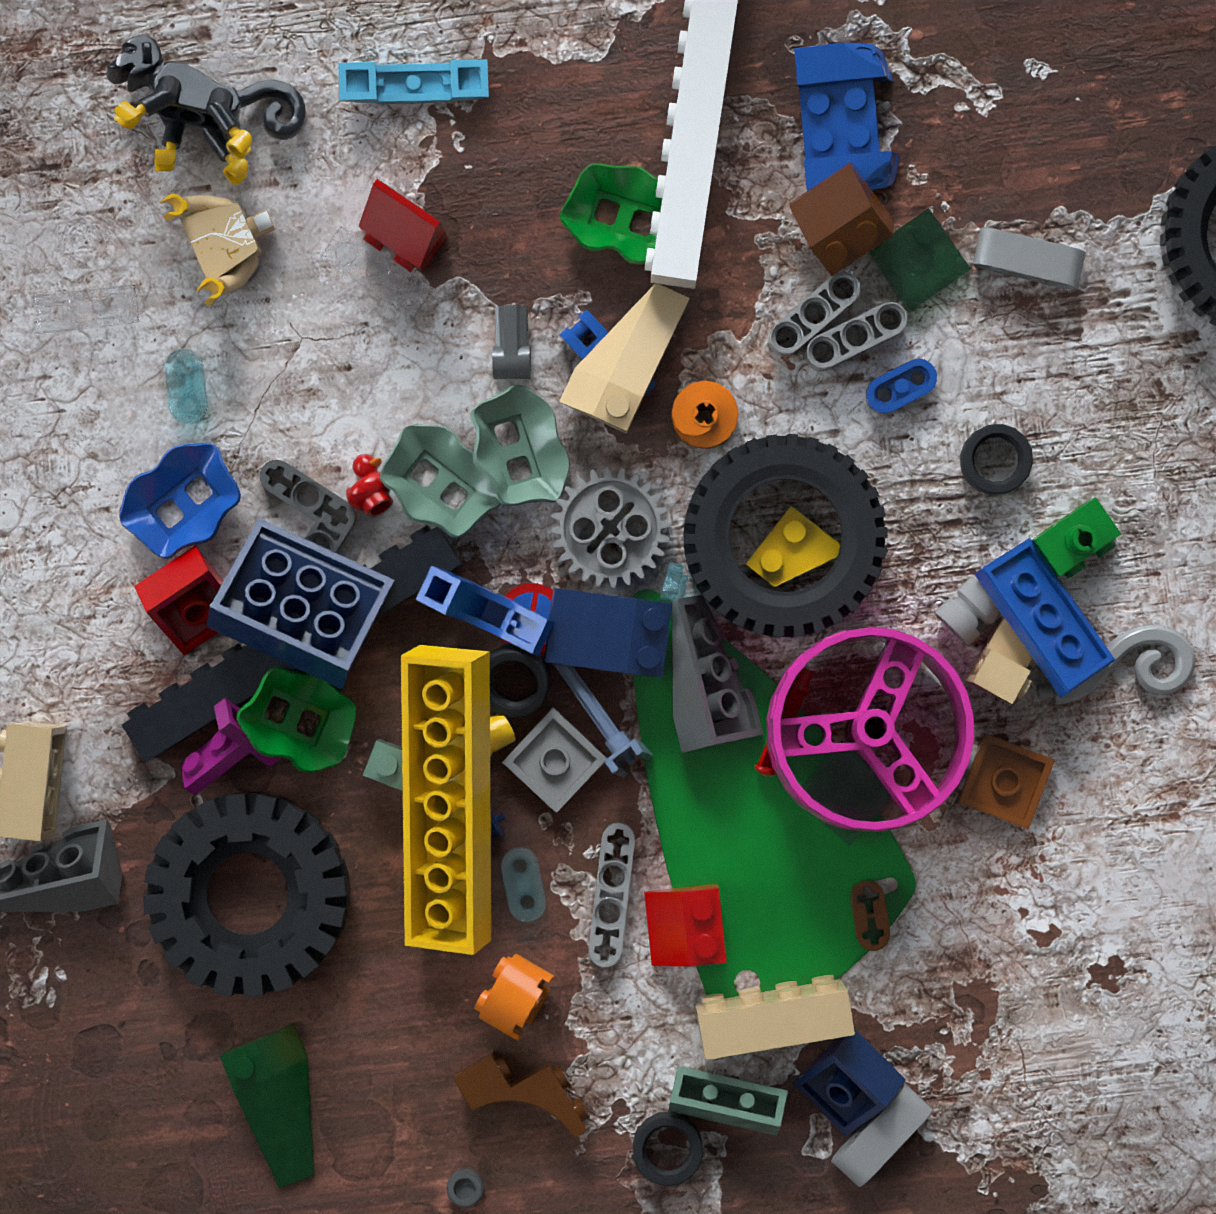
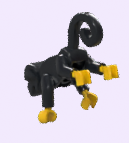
M136 35L123 43L122 52L116 55L113 62L107 66V79L113 84L127 82L128 92H134L145 86L149 87L150 95L138 101L139 105L136 108L126 100L122 101L114 110L116 114L114 120L126 129H133L140 122L143 115L150 117L157 113L165 126L162 145L166 149H155V171H172L175 169L176 149L180 148L185 124L204 128L203 135L222 162L227 161L229 163L223 169L224 176L233 185L240 184L247 177L248 162L244 157L251 151L252 145L250 133L246 130H239L240 108L263 98H280L289 104L292 111V117L289 122L281 123L277 118L282 113V105L279 102L270 103L265 109L263 116V126L268 135L275 139L288 140L295 137L304 125L306 114L304 100L296 88L290 84L278 80H265L254 83L237 92L234 87L220 85L201 71L185 63L164 62L158 43L148 35Z

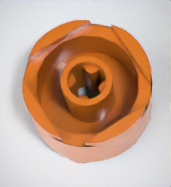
M516 953L512 957H502L492 975L497 979L492 989L490 988L488 991L484 990L474 1009L480 1012V1020L519 1041L524 1035L523 1032L519 1031L520 1027L523 1028L525 1023L529 1026L532 1024L550 991V988L546 987L545 983L554 982L555 975Z

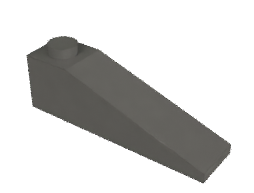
M703 595L672 600L673 719L682 753L763 735L755 698L749 687L743 688L735 672L739 666L734 657L728 658L720 642L723 634Z
M105 819L72 827L62 832L64 838L46 847L43 843H40L31 848L32 854L16 862L8 859L0 863V912L88 911L118 904L122 871L109 821Z

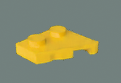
M790 506L745 565L773 587H776L838 557L841 544Z

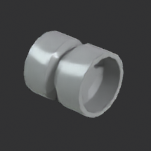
M973 576L957 590V599L949 598L934 612L942 623L967 646H970L983 633L982 625L984 623L992 624L1002 614L979 580Z

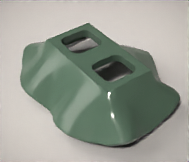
M513 385L506 391L475 406L470 414L476 430L473 463L491 480L496 488L498 500L507 506H518L542 501L556 502L565 489L569 475L570 459L566 448L558 437L556 416L552 407L532 389L523 385ZM512 422L515 425L519 440L516 443L502 446L496 437L495 426ZM524 457L530 469V476L513 481L510 478L506 463L509 460Z
M413 424L405 427L401 431L380 472L381 482L394 492L410 520L439 527L453 538H459L471 531L489 512L497 509L502 504L497 498L496 488L491 480L473 463V451L467 449L461 443L459 437L447 427ZM421 461H427L438 470V475L428 487L421 486L411 478V473ZM451 483L457 484L468 495L456 510L451 509L440 500L441 494Z

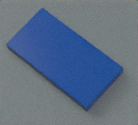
M1031 538L1023 541L974 574L1060 698L1115 661L1111 652Z

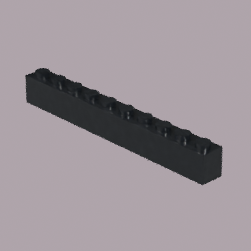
M426 525L410 535L413 541L402 549L396 544L378 555L381 562L370 569L394 579V584L378 618L418 594L431 566L453 572L463 565L441 528L435 527L431 530L430 526ZM238 643L221 654L224 660L219 664L211 667L209 663H206L191 672L189 675L193 680L180 687L176 682L158 693L161 700L149 707L144 702L127 713L129 720L121 725L146 763L217 720L214 706L224 698L237 707L252 698L259 688L262 678L270 668L282 667L289 671H295L297 668L249 646L243 648Z

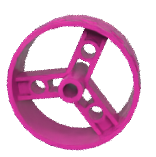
M877 627L844 630L814 644L799 655L782 674L783 676L773 696H771L766 718L767 749L771 764L785 791L801 808H804L822 820V822L844 830L865 832L899 829L909 823L923 819L941 806L958 786L969 764L974 742V715L967 690L956 670L937 650L919 638L894 629ZM855 641L885 643L855 712L781 719L785 697L795 677L808 661L818 653L840 643ZM922 662L938 678L949 698L954 716L955 742L951 761L937 787L895 731L894 725ZM886 669H894L899 673L901 681L896 689L889 688L884 683L883 675ZM877 691L891 698L887 712L881 709L867 710ZM847 721L844 728V736L847 743H833L831 741L832 732L830 724ZM866 722L873 728L872 738L865 732L864 726ZM808 725H814L821 730L822 740L817 746L809 745L804 739V730ZM889 742L897 755V759L885 766L871 749L883 746ZM858 750L903 814L889 820L868 822L852 820L833 813L813 800L799 785L787 764L786 757ZM900 765L906 767L911 774L910 782L905 787L899 786L893 776L895 769Z

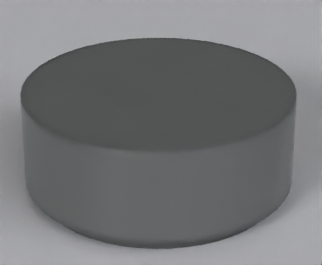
M470 1168L456 1170L448 1180L446 1187L447 1195L451 1202L459 1207L475 1205L481 1199L484 1191V1182L481 1175Z

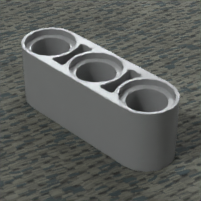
M983 227L980 230L972 265L988 271L1064 289L1076 290L1078 289L1086 252L1049 241Z
M843 271L836 273L775 324L768 339L771 350L782 357L791 356L798 352L855 302L860 293V282L857 277L852 273ZM837 281L849 283L852 287V296L844 300L838 299L833 293V284ZM810 305L819 306L824 312V320L818 324L808 322L804 317V309ZM782 329L791 330L796 336L795 345L791 348L779 346L775 337L778 331Z
M895 302L883 303L816 336L810 341L805 350L807 364L816 371H826L895 338L907 325L908 317L905 309ZM885 311L895 313L899 319L898 328L894 330L883 328L879 320L880 314ZM857 327L863 330L866 336L865 343L858 347L849 344L846 339V331L848 329ZM820 343L828 345L832 350V359L826 363L816 361L812 354V349L815 345Z
M904 1083L889 1105L863 1123L835 1153L831 1162L858 1187L863 1186L921 1126L932 1112V1108Z

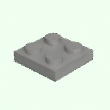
M553 707L502 763L557 813L604 763L607 757Z

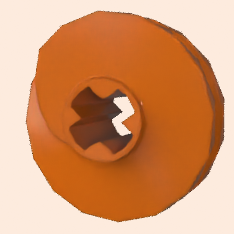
M706 380L691 383L682 389L674 400L672 407L674 430L685 443L692 447L710 449L719 446L731 437L737 426L739 413L736 400L730 391L719 383ZM703 405L705 410L710 406L714 410L711 416L712 423L706 424L704 420L700 424L695 419L699 414L697 409L699 406Z

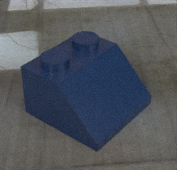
M855 1028V1035L841 1037L833 1041L793 1082V1085L845 1136L885 1109L906 1081Z

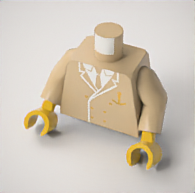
M170 194L163 198L160 204L170 203L174 207V212H168L163 215L165 220H173L180 214L186 215L179 219L206 277L196 291L200 292L202 289H207L212 293V296L208 297L204 303L207 306L213 305L220 295L224 296L244 287L259 265L258 258L263 255L257 238L276 230L267 209L247 218L242 206L239 203H233L229 198L209 195L181 198L177 194Z

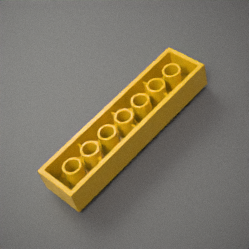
M419 645L401 655L405 946L474 955L491 941L490 652Z

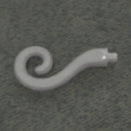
M1154 624L1137 626L1125 631L1106 645L1115 658L1113 663L1062 698L1059 697L1050 683L1037 685V697L1039 700L1051 698L1054 705L1080 700L1095 691L1127 653L1139 646L1148 644H1159L1169 648L1175 657V669L1167 678H1155L1151 673V668L1162 659V654L1160 651L1152 649L1139 655L1134 668L1135 676L1139 684L1146 691L1160 695L1170 694L1184 687L1190 680L1195 665L1194 651L1184 636L1172 628Z

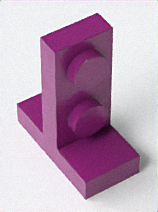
M226 698L214 706L219 732L200 749L191 753L180 764L184 787L195 796L249 753L269 767L281 759V757L264 756L255 750L237 722V713L240 708Z

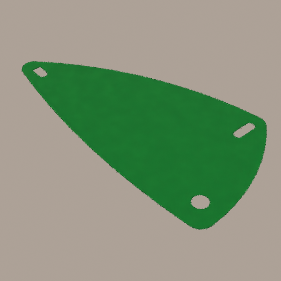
M651 589L639 590L631 597L672 603V601ZM671 611L663 678L633 674L641 741L646 744L653 754V757L649 760L644 759L654 815L672 888L718 884L727 963L696 966L706 995L722 993L724 998L739 996L734 986V979L743 970H751L758 975L761 992L776 990V984L788 981H797L798 986L812 984V978L823 975H834V980H836L869 952V950L859 944L855 935L850 902L852 887L858 881L864 879L878 881L893 878L897 881V889L894 892L884 894L890 928L915 892L916 880L890 830L878 832L844 830L822 822V820L801 808L785 791L777 774L768 777L755 770L754 766L758 764L767 742L766 718L771 696H773L778 685L723 637L720 642L728 658H735L739 666L735 672L743 688L749 687L755 698L763 735L692 752H681L673 719ZM799 708L796 717H806L807 715ZM808 725L805 728L803 735L805 741L811 746H817L822 740L821 731L814 725ZM838 752L786 757L787 764L799 785L813 800L831 812L852 820L884 821L877 807ZM857 895V901L864 902L866 913L873 912L871 901L877 898V896L863 899ZM874 917L867 918L869 928L868 931L863 932L862 936L869 938L871 943H876L877 936L883 935V929L879 930L876 928Z

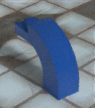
M431 566L416 598L417 601L445 615L475 625L538 656L554 624V621L508 597L434 566Z

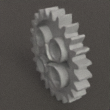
M609 467L605 468L604 478H598L596 472L590 470V482L586 483L580 476L576 477L580 488L574 490L566 486L565 490L570 496L568 501L563 499L556 500L564 509L562 513L551 514V517L560 521V526L551 528L550 532L561 535V539L553 544V548H565L566 552L559 558L560 562L572 559L573 564L569 572L572 574L579 568L583 569V582L592 574L596 576L597 587H600L604 578H609L611 587L615 588L617 577H622L624 582L630 585L631 573L635 572L638 577L643 579L644 573L641 567L646 565L655 569L656 565L651 559L652 555L664 556L665 554L657 545L658 542L665 543L670 540L667 536L660 534L661 529L671 526L670 522L660 521L659 517L665 514L668 508L656 507L655 504L662 495L659 493L649 496L648 492L652 485L651 482L644 484L642 487L637 485L639 481L638 473L629 481L625 479V469L623 468L619 471L617 478L612 477ZM607 491L615 492L620 498V505L612 512L602 510L598 504L601 494ZM632 502L634 504L633 509L617 525L620 531L619 535L615 537L609 534L593 553H588L587 548L604 530L601 522L604 519L610 522L613 521L627 503ZM633 516H641L647 522V531L640 537H633L626 531V523ZM584 518L591 520L595 526L593 536L586 540L579 539L574 534L575 523ZM610 543L619 545L623 552L622 559L613 565L605 563L601 557L603 547Z

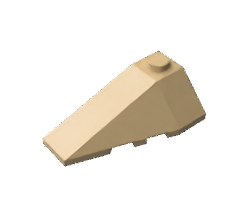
M655 283L575 367L559 403L627 434L690 298Z

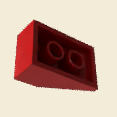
M379 179L375 180L359 223V228L365 233L362 239L380 252L383 247L396 254L393 261L411 273L416 268L423 273L448 237L442 224Z

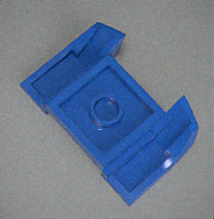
M835 43L794 48L797 86L800 93L807 191L849 162L853 164L871 190L885 188L894 184L900 155L895 154L893 151H880L874 83L894 82L883 52L874 44Z

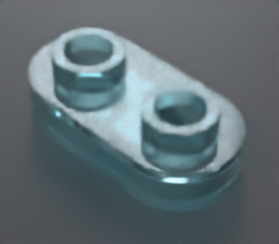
M178 349L172 352L165 362L168 405L170 413L176 420L186 424H193L200 421L208 409L204 365L202 359L193 351ZM184 362H189L192 366V370L188 375H181L179 371L180 365ZM187 399L195 401L196 406L192 412H186L183 408V404Z
M524 847L513 848L506 853L501 864L510 912L516 919L523 922H531L538 919L546 907V896L539 862L531 850ZM517 859L525 860L528 866L527 870L517 872L513 866L514 861ZM523 896H532L535 900V905L529 909L524 908L521 905V898Z

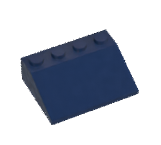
M258 518L209 607L207 627L338 688L344 689L394 584V579Z

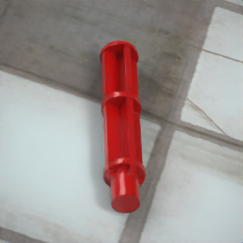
M803 667L797 674L785 697L781 719L796 718L805 694L810 693L809 683L814 671ZM766 742L758 764H755L754 767L758 773L772 777L776 772H774Z

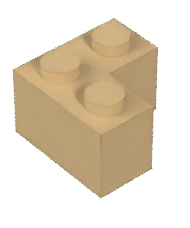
M1004 616L999 617L965 681L1002 702L1013 704L1016 699L1021 701L1027 693L1032 682L1027 679L1031 672L1027 668L1029 665L1035 667L1036 662Z

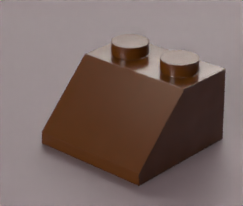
M851 162L789 203L791 211L810 249L831 276L893 236L894 219Z

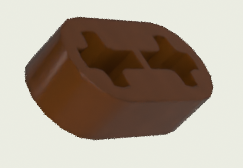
M864 879L858 881L850 891L855 935L863 948L869 951H878L883 949L890 939L885 895L882 888L876 882ZM864 887H869L871 892L877 893V898L871 901L873 912L866 913L864 902L857 901V895L863 894ZM874 917L876 928L879 930L883 929V935L877 936L876 943H871L869 938L862 936L863 932L868 931L869 928L867 918Z

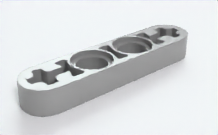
M622 822L608 825L603 832L589 941V956L592 962L600 967L615 965L622 954L635 846V834L632 828ZM616 829L623 830V836L629 837V843L622 844L620 856L628 855L627 863L618 859L604 860L605 853L613 855L614 843L608 841V835H614ZM618 866L624 871L625 879L621 885L612 887L605 883L603 873L608 867ZM610 902L616 904L620 909V918L614 923L602 921L599 916L600 907ZM596 927L607 931L619 929V936L611 934L610 947L616 948V953L609 954L608 960L601 959L600 952L594 949L595 946H601L603 942V933L596 934Z

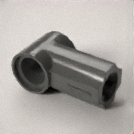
M495 306V346L492 349L493 379H531V350L527 342V306Z

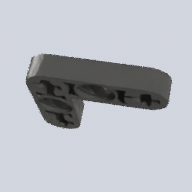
M281 460L267 462L260 471L262 486L315 521L305 537L306 540L312 541L317 537H323L328 540L330 551L338 553L357 521L356 510L349 505L348 501L290 464ZM280 467H283L285 469L283 476L291 482L295 481L296 475L301 478V481L293 487L290 498L285 496V492L289 490L285 485L281 483L275 484L274 487L270 485L272 478L268 473L271 469L277 471ZM313 486L318 491L319 499L314 506L304 507L300 504L298 494L303 487ZM327 495L333 498L327 504L336 510L342 509L343 506L347 508L345 513L349 518L347 524L339 523L337 526H334L332 524L334 517L323 511L321 518L316 515V512L324 506Z

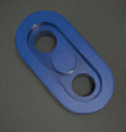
M917 358L877 377L869 384L866 390V401L869 407L877 413L888 414L928 394L937 382L936 369L929 361ZM917 371L923 374L924 381L921 385L912 383L910 377L913 372ZM880 389L890 391L891 399L888 402H882L878 399L877 394Z

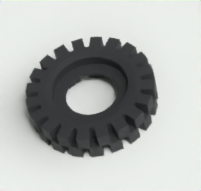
M262 792L232 793L220 796L196 806L195 809L181 816L171 825L170 831L161 837L153 853H155L152 863L147 866L144 883L148 884L147 894L143 896L144 914L150 915L152 923L148 929L154 943L162 945L166 952L162 956L175 970L178 967L187 974L185 979L200 988L206 985L214 988L213 993L230 997L234 994H244V998L263 996L271 991L279 992L293 986L298 980L305 978L330 953L336 940L340 937L346 922V911L350 904V889L347 886L349 873L345 858L341 859L337 849L339 844L330 831L326 832L319 824L321 820L308 809L304 811L295 806L296 802L281 796H268ZM255 853L273 861L286 878L288 885L286 909L276 924L260 933L241 934L227 929L215 918L208 903V884L214 870L225 859L236 854Z

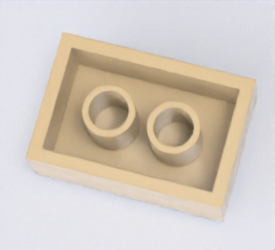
M21 721L8 723L7 729L1 731L0 752H4L3 767H0V837L42 841L55 836L67 726Z

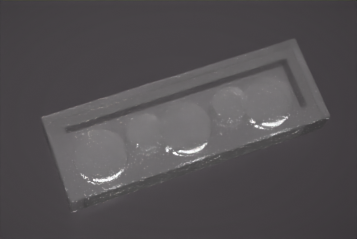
M342 226L338 228L320 255L323 260L412 320L434 290L431 286Z

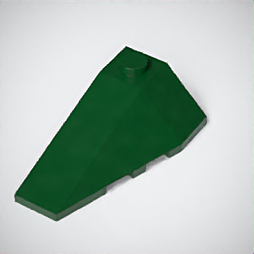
M292 1023L226 1049L220 1055L234 1094L279 1189L314 1175L308 1055L296 1025Z

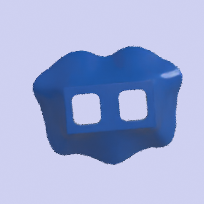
M203 442L182 444L166 451L154 469L135 476L129 482L123 496L119 518L121 525L140 540L152 553L160 558L169 559L182 549L212 540L217 534L226 514L240 502L241 494L216 445ZM197 477H202L212 489V495L201 504H196L186 492V486ZM168 500H173L184 514L183 519L171 528H168L157 515L158 508Z

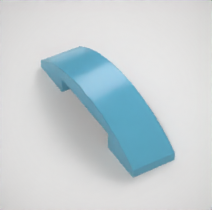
M487 59L450 60V63L376 65V62L338 63L339 99L342 102L416 104L489 98Z

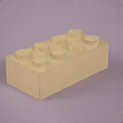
M823 975L812 978V984L798 986L797 981H788L776 984V990L761 992L760 987H752L739 990V996L724 998L722 993L703 996L702 1002L695 1003L705 1060L853 1036L855 1031L848 990L841 979L834 980V975Z

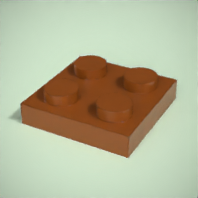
M983 733L957 802L1029 829L1055 760Z

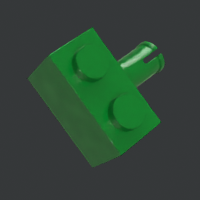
M1095 497L1080 505L1031 540L1057 577L1064 574L1069 579L1086 567L1083 560L1094 553L1099 558L1116 547L1117 544L1114 542V539L1120 536L1121 532Z

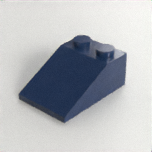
M553 588L549 619L554 621V624L546 639L543 662L663 678L672 603Z

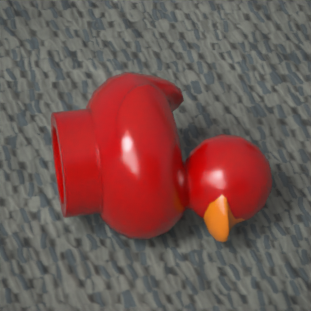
M361 454L354 459L352 464L354 474L361 479L351 488L348 487L346 489V498L353 509L365 511L368 517L374 518L385 513L392 506L393 499L389 495L391 489L383 485L380 479V472L377 471L382 463L381 458L375 459L369 454Z

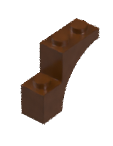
M492 1051L459 1070L453 1077L472 1111L490 1103L519 1101L538 1106L554 1115L565 1125L574 1138L587 1131L588 1124L586 1119L590 1118V1115L580 1098L573 1100L567 1087L571 1086L567 1074L561 1066L555 1068L551 1060L512 1082L510 1077L514 1076V1073L504 1056L498 1058L495 1052Z

